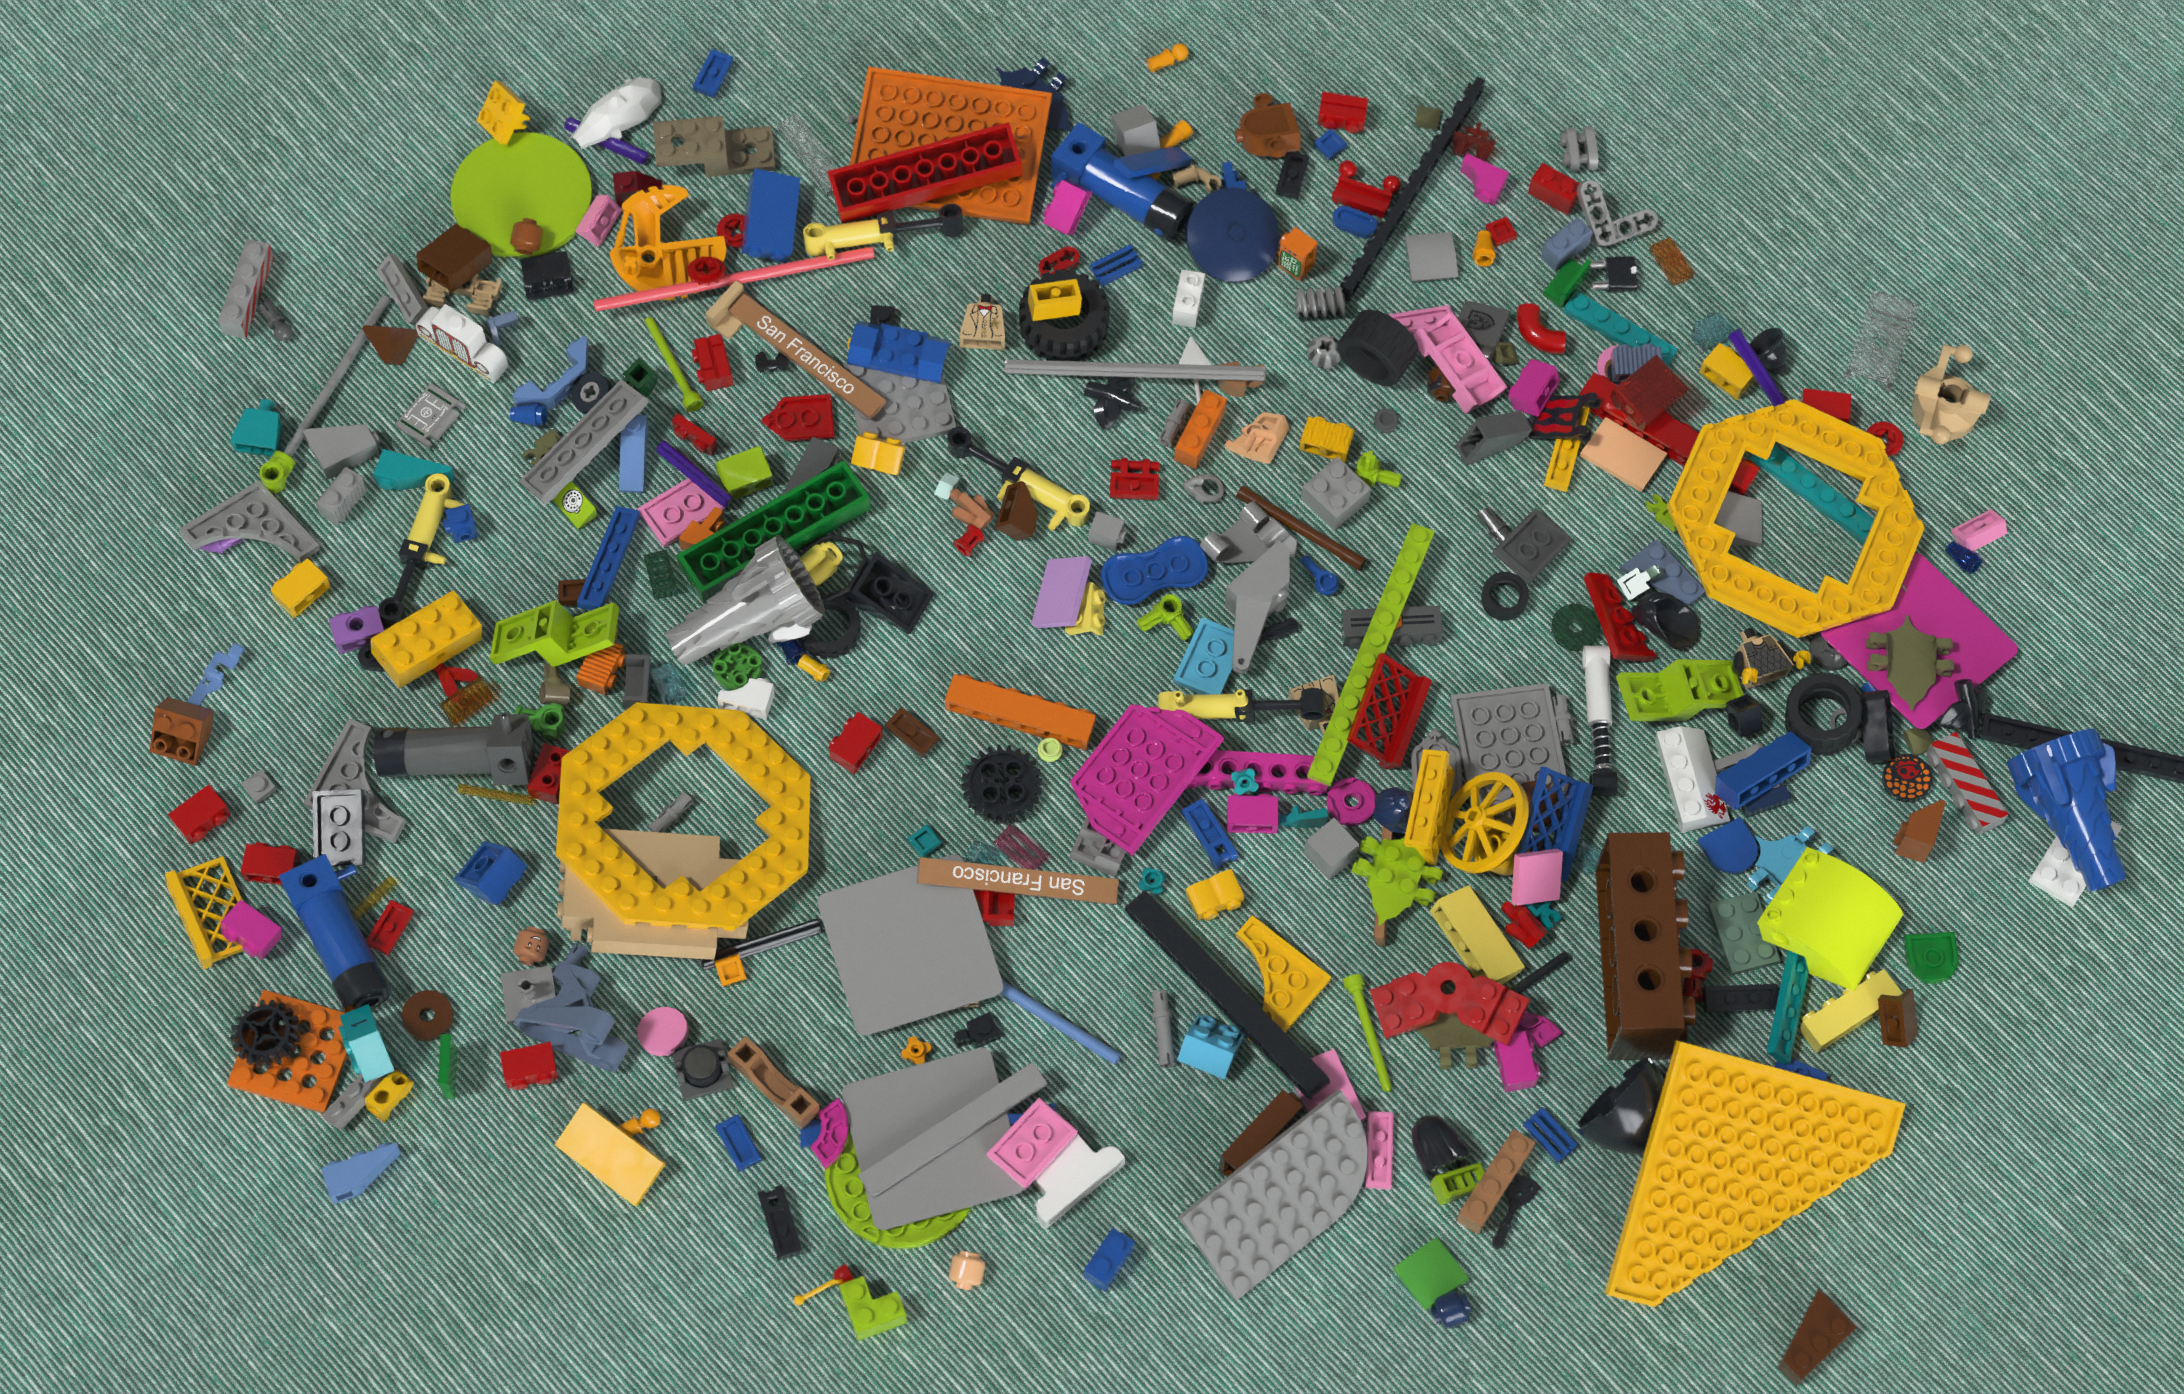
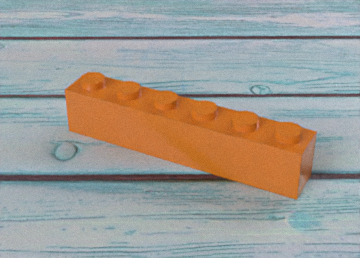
M961 674L960 676L953 675L945 698V710L1044 739L1054 738L1062 744L1086 751L1096 725V715L1092 714L1089 710L1073 709L1062 702L1052 703L1038 695L1028 696L1014 688L1004 689L990 681L980 682L966 674Z

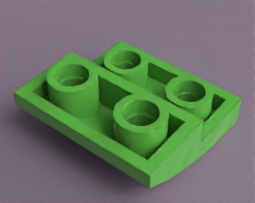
M1437 1237L1393 1268L1394 1272L1425 1311L1434 1305L1438 1297L1457 1289L1469 1279Z

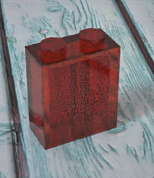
M1656 354L1614 388L1610 398L1614 407L1622 410L1628 416L1629 423L1634 428H1638L1643 432L1681 401L1689 389Z

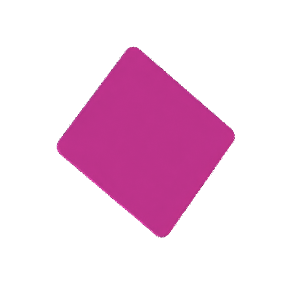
M1914 553L1902 582L1907 592L1900 587L1890 610L1826 629L1819 633L1877 691L1888 690L1891 704L1913 726L1924 729L1942 716L1950 705L1959 701L1954 686L1955 681L1971 679L1973 689H1975L2017 654L2018 648L2001 629L1923 555ZM1906 615L1909 616L1910 623L1918 631L1927 635H1934L1935 638H1951L1953 642V648L1949 649V655H1939L1936 653V660L1948 659L1954 661V670L1950 671L1951 676L1941 677L1936 673L1935 683L1928 688L1924 698L1915 704L1913 711L1910 710L1908 703L1897 694L1892 683L1887 680V669L1879 671L1867 670V660H1870V654L1886 655L1885 647L1876 650L1866 649V639H1869V632L1885 634V632L1896 630L1903 625Z

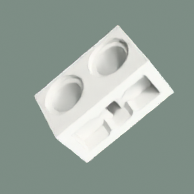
M1181 270L1173 308L1172 324L1196 327L1204 289L1205 273Z

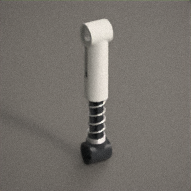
M1583 646L1582 664L1583 670H1585L1587 723L1593 729L1591 731L1593 737L1591 744L1594 746L1592 750L1594 755L1592 763L1594 767L1589 776V784L1594 785L1591 796H1616L1617 773L1612 770V764L1609 762L1611 757L1609 748L1611 746L1608 745V739L1611 738L1608 736V729L1612 725L1609 677L1610 648L1609 646Z

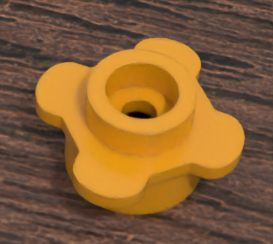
M912 1036L908 1039L906 1049H903L901 1052L902 1058L908 1059L916 1065L925 1063L927 1053L931 1051V1045L928 1042L923 1043L917 1037Z

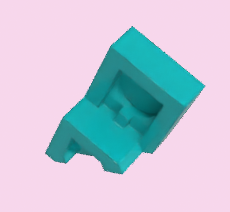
M1296 805L1292 807L1291 813L1278 815V823L1280 825L1295 828L1321 827L1327 824L1328 821L1326 807L1301 813L1299 806Z

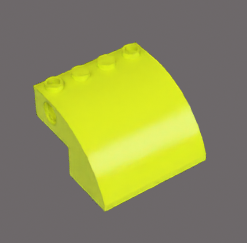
M1806 847L1759 918L1757 925H1759L1763 941L1804 956L1809 974L1855 991L1900 921L1903 912L1893 898L1867 875L1840 859Z

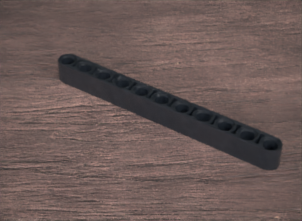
M1143 891L1124 907L1129 917L1306 1098L1312 1100L1331 1083L1327 1075L1147 892Z

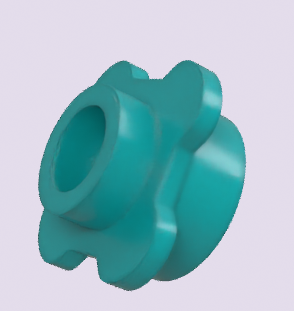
M1252 768L1234 771L1231 774L1236 794L1242 795L1246 791L1255 792L1258 789V783L1254 779L1255 771Z
M1143 869V878L1138 884L1141 891H1152L1155 895L1161 894L1163 891L1162 883L1166 880V874L1157 869Z

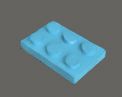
M1202 617L1174 676L1173 683L1199 694H1222L1233 670L1234 630Z

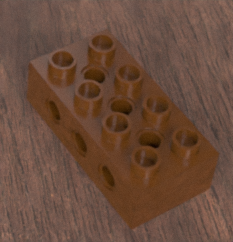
M1670 832L1608 833L1595 867L1608 1060H1641L1645 1057H1650L1652 1060H1669L1676 1040L1686 1043L1688 1027H1694L1696 1018L1694 996H1682L1684 978H1690L1692 971L1690 947H1678L1680 943V929H1686L1688 925L1686 898H1675L1677 881H1682L1684 878V854L1682 850H1671Z

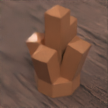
M957 488L950 491V498L958 505L952 509V517L967 525L972 524L981 531L994 518L995 513L988 508L982 495H975L972 500L965 492L961 493Z

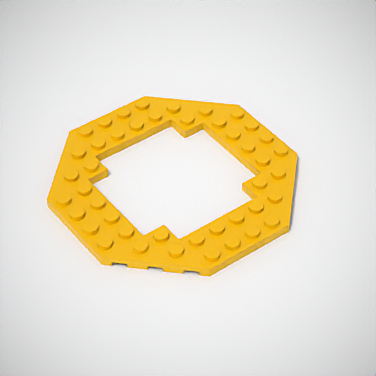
M1795 399L1785 401L1784 404L1774 407L1771 405L1757 409L1750 414H1740L1726 418L1719 423L1703 425L1666 507L1707 596L1796 638L1890 610L1898 595L1925 527L1921 519L1918 520L1913 510L1915 506L1907 490L1903 489L1899 481L1900 475L1893 461L1889 460L1885 452L1886 447L1883 440ZM1775 442H1778L1863 482L1855 501L1876 510L1877 513L1847 584L1825 575L1817 594L1728 553L1736 533L1715 524L1714 521L1745 450L1767 460Z
M636 702L562 757L556 856L625 924L645 922L651 923L653 926L671 927L674 924L687 925V928L708 929V927L723 928L725 931H734L807 874L811 776L742 710ZM669 740L686 756L706 743L771 806L759 815L755 821L770 838L700 892L683 875L662 889L597 825L613 812V807L599 793Z

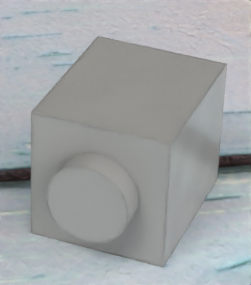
M1097 511L1089 530L1088 542L1116 551L1118 544L1124 543L1127 530H1124V520Z

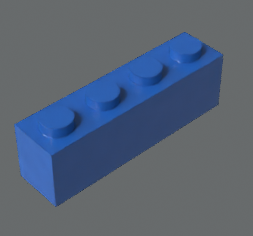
M1791 731L1783 736H1779L1772 743L1759 748L1754 754L1741 759L1731 768L1721 771L1716 776L1715 794L1734 810H1737L1809 766L1811 747Z

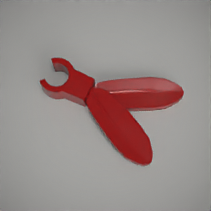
M441 663L432 669L433 672L439 675L447 698L453 702H456L459 698V692L454 680L466 683L478 680V675L475 672L465 668L445 667Z

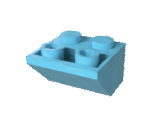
M1198 1014L1186 1033L1177 1061L1225 1080L1245 1034L1233 1025H1225L1217 1022L1211 1016Z

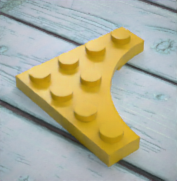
M1252 915L1236 933V937L1248 948L1259 966L1264 984L1262 1010L1286 1033L1331 981V976Z

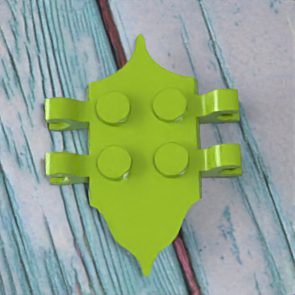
M1367 836L1365 841H1361L1358 850L1374 856L1372 865L1369 861L1359 858L1358 862H1354L1351 870L1354 874L1367 878L1366 886L1371 891L1372 905L1378 915L1379 926L1387 919L1398 916L1405 908L1411 907L1413 900L1426 907L1429 905V902L1432 903L1436 893L1429 889L1418 888L1420 878L1435 885L1437 880H1441L1443 871L1436 867L1425 866L1426 861L1415 848L1404 845L1405 837L1399 840L1382 839L1379 844L1376 839Z

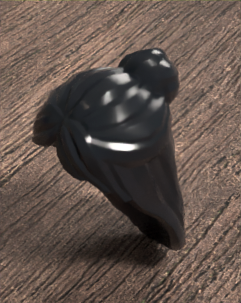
M1658 591L1648 593L1639 599L1637 605L1631 608L1632 616L1640 626L1647 628L1652 634L1675 650L1689 647L1698 639L1700 626L1698 625L1696 613L1690 607L1681 604L1673 595Z

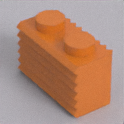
M614 642L613 646L587 655L576 676L578 685L602 695H606L608 689H613L617 681V675L615 674L618 668H623L626 663L624 645Z

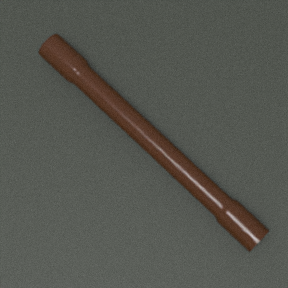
M1242 485L1236 494L1237 499L1246 504L1254 501L1270 517H1273L1278 522L1339 557L1341 561L1360 571L1366 562L1365 557L1350 548L1342 546L1278 508L1246 486Z

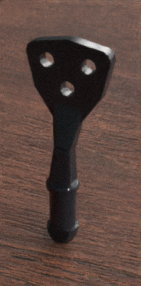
M1516 1174L1506 1189L1509 1207L1503 1221L1499 1222L1500 1226L1492 1240V1246L1495 1249H1500L1505 1244L1504 1241L1509 1229L1512 1228L1511 1222L1517 1209L1530 1202L1539 1191V1185L1525 1176ZM1513 1180H1517L1518 1183L1514 1184ZM1529 1186L1533 1188L1532 1191L1528 1190ZM1521 1192L1522 1195L1518 1196L1516 1193Z

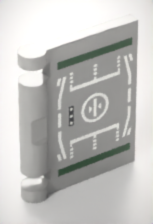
M430 383L394 425L423 444L427 449H431L433 444L427 439L431 437L437 442L459 417L460 414L454 408L457 406L460 410L464 411L467 406Z

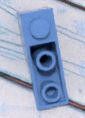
M391 1142L380 1144L376 1150L370 1152L360 1151L353 1154L350 1159L344 1161L334 1160L329 1162L327 1167L321 1168L332 1202L336 1204L359 1196L401 1154L397 1142L393 1144Z

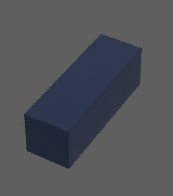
M1782 785L1766 791L1743 805L1741 809L1745 817L1748 818L1789 804L1791 796L1786 785Z

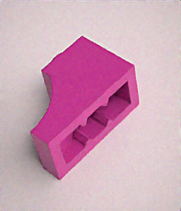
M1467 153L1462 161L1460 173L1466 175L1472 181L1475 187L1474 197L1483 203H1490L1495 206L1506 186L1509 172Z

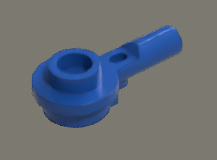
M1308 555L1301 559V563L1316 578L1315 588L1321 595L1329 596L1338 591L1339 579L1337 576L1327 570L1322 571Z

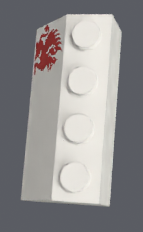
M1680 726L1658 731L1655 743L1681 833L1730 822L1725 801L1715 794L1717 774L1704 730Z

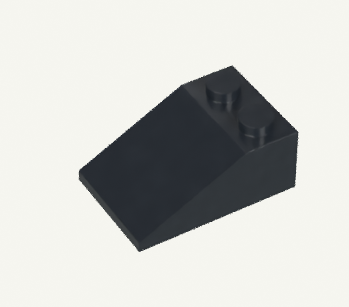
M877 552L867 555V564L853 588L842 595L847 597L848 601H852L861 610L910 634L935 593Z

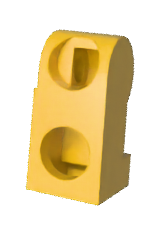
M395 1069L365 1098L366 1109L384 1123L390 1116L392 1109L410 1092L414 1082L401 1071Z

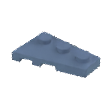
M1658 539L1620 567V571L1627 574L1637 567L1643 573L1653 565L1660 566L1664 575L1648 582L1649 585L1660 592L1673 595L1681 604L1688 607L1705 594V589Z

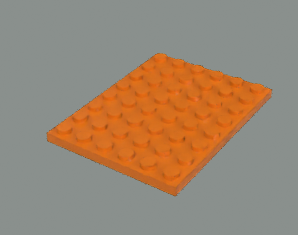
M868 66L850 165L1009 122L1022 162V176L907 207L939 212V209L946 204H956L961 207L963 216L1030 225L1052 93Z

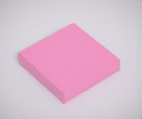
M1551 849L1515 854L1511 903L1524 905L1560 900L1563 851Z

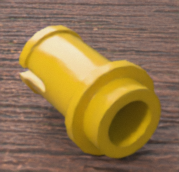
M807 654L800 658L797 665L798 668L812 675L817 682H824L830 674L828 665L820 664Z

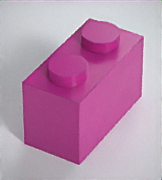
M1061 180L1053 190L1054 198L1052 203L1048 204L1044 210L1043 216L1045 218L1043 223L1066 235H1073L1092 191L1070 180Z
M1530 359L1527 366L1522 369L1515 385L1509 390L1508 396L1514 410H1522L1524 413L1537 417L1540 415L1561 381L1556 366Z
M1235 793L1228 795L1227 832L1277 834L1278 797H1272L1271 794L1247 796L1245 793L1242 795Z
M241 899L221 921L222 935L228 941L240 944L243 950L251 957L257 956L263 960L281 939V927Z
M1526 1031L1514 1033L1508 1046L1494 1040L1493 1047L1504 1092L1535 1087L1537 1078H1540L1538 1063H1533L1531 1054H1534L1532 1039L1527 1038Z

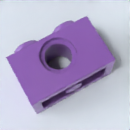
M364 606L358 611L339 613L334 618L329 619L339 654L371 645V638L385 630L377 606ZM357 625L363 626L360 630H352Z

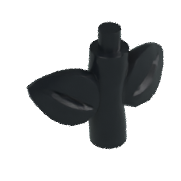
M1109 377L1107 385L1091 380L1087 383L1084 396L1098 400L1094 406V416L1100 427L1105 431L1111 428L1118 420L1121 409L1127 412L1130 410L1140 411L1142 403L1135 401L1134 396L1127 394L1134 388V377Z
M1960 679L1954 682L1959 701L1949 706L1940 719L1939 726L1947 729L1962 727L1964 731H1967L1968 738L1974 739L1978 737L1977 729L1980 728L1979 716H1983L1986 711L1988 693L1983 689L1974 692L1971 679Z

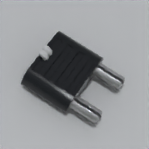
M1634 256L1605 257V260H1591L1590 269L1605 268L1606 281L1592 282L1593 290L1607 289L1608 292L1637 291V269Z

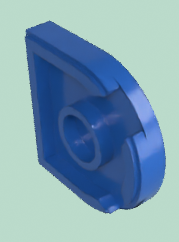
M1741 817L1697 840L1698 845L1711 865L1718 871L1721 870L1732 875L1742 874L1749 870L1755 862L1758 853L1756 840Z

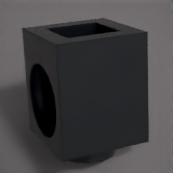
M1745 694L1726 702L1728 726L1741 738L1750 736L1763 729L1760 704L1751 696Z

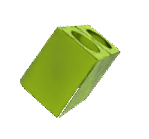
M759 445L722 459L715 464L717 474L725 490L732 495L733 500L773 485V475L762 445L761 447Z

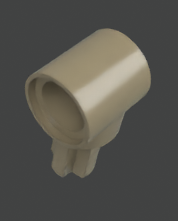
M549 663L545 664L543 667L545 680L542 682L539 691L540 703L549 705L557 703L567 706L570 697L569 684H565L563 679L560 678L558 666L552 667Z

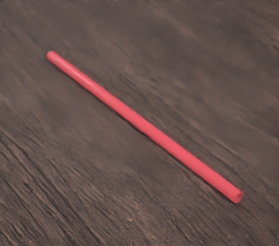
M872 247L836 253L833 260H829L827 255L727 274L724 275V278L719 279V283L711 282L710 286L707 283L699 286L698 282L690 281L593 300L595 312L727 287L731 286L735 281L743 284L874 258V251Z

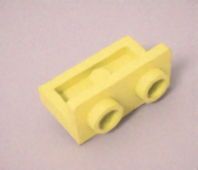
M1093 582L1086 583L1076 625L1065 626V632L1070 636L1090 631L1097 636L1103 635V626L1105 625L1103 614L1106 597L1104 591Z

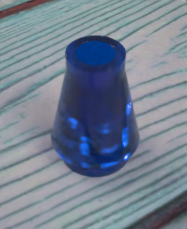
M1952 541L1945 550V553L1953 559L1963 573L1973 574L1983 561L1979 557V553L1955 541Z

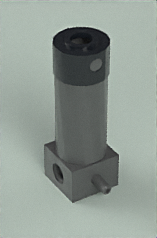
M506 712L494 715L491 726L379 727L374 739V762L379 777L492 774L493 785H528L536 753L529 714H509Z

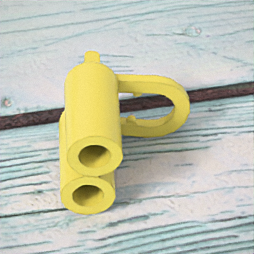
M823 542L820 545H814L800 557V560L805 565L818 588L838 570V566L843 560V555L835 544Z

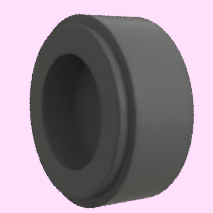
M1384 408L1375 414L1374 426L1379 432L1387 434L1397 428L1398 415L1395 411Z

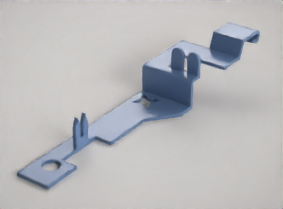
M234 643L228 651V656L217 651L204 670V678L187 703L200 706L207 694L219 690L223 685L222 679L224 674L220 671L218 673V670L215 668L221 663L233 670L239 662L240 655L245 652L246 648ZM206 678L208 681H211L209 682L208 686L206 684H203L206 681Z

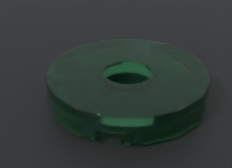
M1577 603L1567 604L1558 609L1553 616L1551 633L1556 643L1566 650L1581 651L1583 646H1592L1599 636V619L1594 611L1585 605ZM1577 623L1582 627V630L1580 632H1573L1570 630L1569 625Z

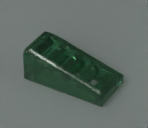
M667 549L643 555L654 600L678 595ZM664 557L665 561L650 564L651 560ZM666 565V568L652 571V568H657ZM668 573V576L654 579V576ZM670 580V583L656 586L657 583Z

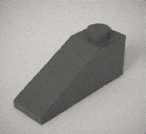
M812 437L781 495L841 462L842 458L839 454V447Z

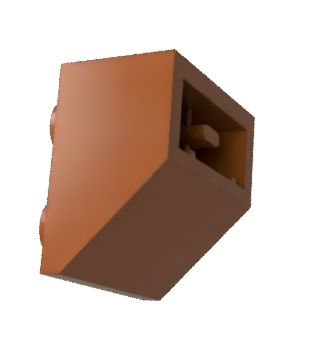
M167 697L155 708L149 752L196 766L211 734L214 711Z

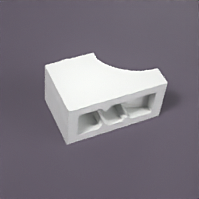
M749 678L748 683L737 690H720L717 698L719 709L742 710L748 716L767 720L775 694L774 685L763 678Z

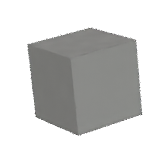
M1143 104L1111 115L1116 145L1125 156L1161 149L1156 120Z
M1333 818L1306 840L1304 855L1330 880L1357 858L1359 843L1347 829Z

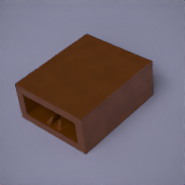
M454 224L416 253L418 271L451 292L456 291L492 263L491 245L458 224Z

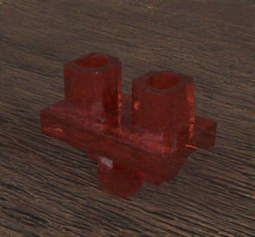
M1477 122L1475 128L1466 126L1465 133L1472 134L1473 136L1455 131L1453 137L1454 155L1465 157L1468 147L1477 149L1475 157L1487 162L1490 154L1494 153L1496 142L1479 138V136L1488 138L1489 132L1480 130L1482 123Z

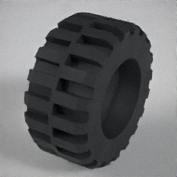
M1062 269L1055 270L1053 274L1049 272L1042 274V279L1040 280L1035 278L1031 281V285L1077 279L1082 297L1080 310L1086 315V319L1080 325L1070 329L1055 328L1045 320L1033 321L1028 305L1029 286L1025 288L1019 303L1020 334L1025 339L1026 346L1029 349L1034 348V354L1038 357L1046 356V361H1080V358L1083 356L1085 359L1092 356L1093 350L1098 351L1102 346V341L1106 340L1109 328V301L1106 300L1107 295L1104 289H1099V283L1095 279L1090 281L1087 274L1081 273V275H1078L1076 270L1069 269V272H1062Z

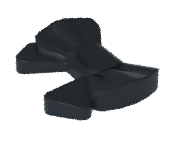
M763 351L755 356V366L758 372H763L767 369L770 372H774L775 369H788V357L781 352L778 353L775 360H768Z

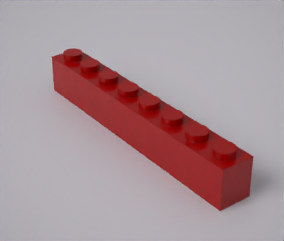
M1594 372L1579 393V395H1585L1594 392L1597 394V399H1601L1600 407L1598 409L1590 408L1589 412L1602 420L1607 417L1667 453L1666 457L1684 467L1699 433L1693 430L1690 425L1674 419L1668 412L1658 410L1649 401L1639 399L1631 394L1628 389L1619 387L1606 376L1598 375ZM1742 458L1728 491L1745 496L1755 481L1760 468L1752 461Z

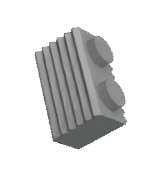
M345 467L316 501L315 504L319 514L334 525L339 526L340 522H343V519L346 518V515H349V511H352V508L355 507V504H358V500H361L364 493H367L363 478Z

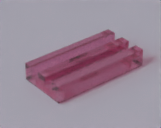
M1011 824L993 842L994 846L1023 869L1035 870L1048 858V854ZM1009 833L1039 857L1037 859L1034 858L1007 835ZM1002 840L1005 841L1008 845H1010L1013 849H1015L1018 853H1020L1029 862H1031L1032 865L1028 864L1024 859H1022L1019 855L1012 851L1008 846H1006L1002 842Z

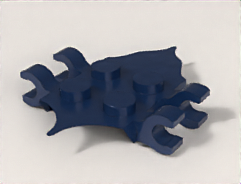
M1041 58L1032 71L1027 67L1013 72H1006L996 68L1001 77L1000 86L1052 93L1047 128L1072 131L1068 124V112L1063 103L1064 98L1058 94L1066 86L1064 81L1067 77L1059 72L1049 85L1042 81L1040 78L1049 71L1047 67L1050 63L1046 59Z

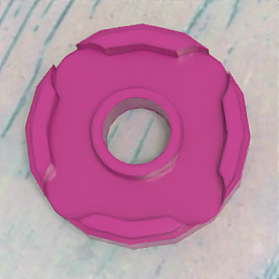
M1353 777L1343 778L1334 783L1328 792L1327 810L1331 817L1335 818L1341 825L1349 827L1360 826L1369 821L1373 815L1375 792L1365 781L1362 782L1358 778ZM1347 797H1354L1357 799L1358 805L1349 807L1345 804L1344 800Z

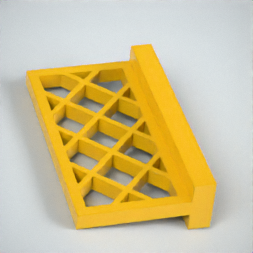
M1423 749L1404 845L1415 848L1429 865L1436 866L1455 771L1448 763L1450 754L1447 751Z
M224 857L213 859L178 873L175 870L165 873L166 886L202 969L212 967L213 962L243 952L244 950L237 942L232 943L219 934L221 921L228 914L230 908L236 905L233 903L234 900L237 903L240 899L242 900ZM221 866L223 874L220 880L207 876L211 868ZM195 876L200 878L196 889L186 886L183 879ZM204 880L217 885L213 895L200 891ZM221 886L232 891L233 894L230 901L216 897ZM197 895L210 900L205 910L194 906L193 903ZM213 902L227 906L222 917L209 912ZM206 917L219 921L214 932L203 927ZM216 938L229 943L226 950L218 953L214 952L212 945Z

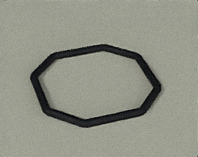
M829 534L809 543L804 549L802 555L814 545H819L829 539H835L858 545L863 559L848 587L828 596L820 595L822 600L829 601L849 592L853 588L868 560L862 542L859 540Z

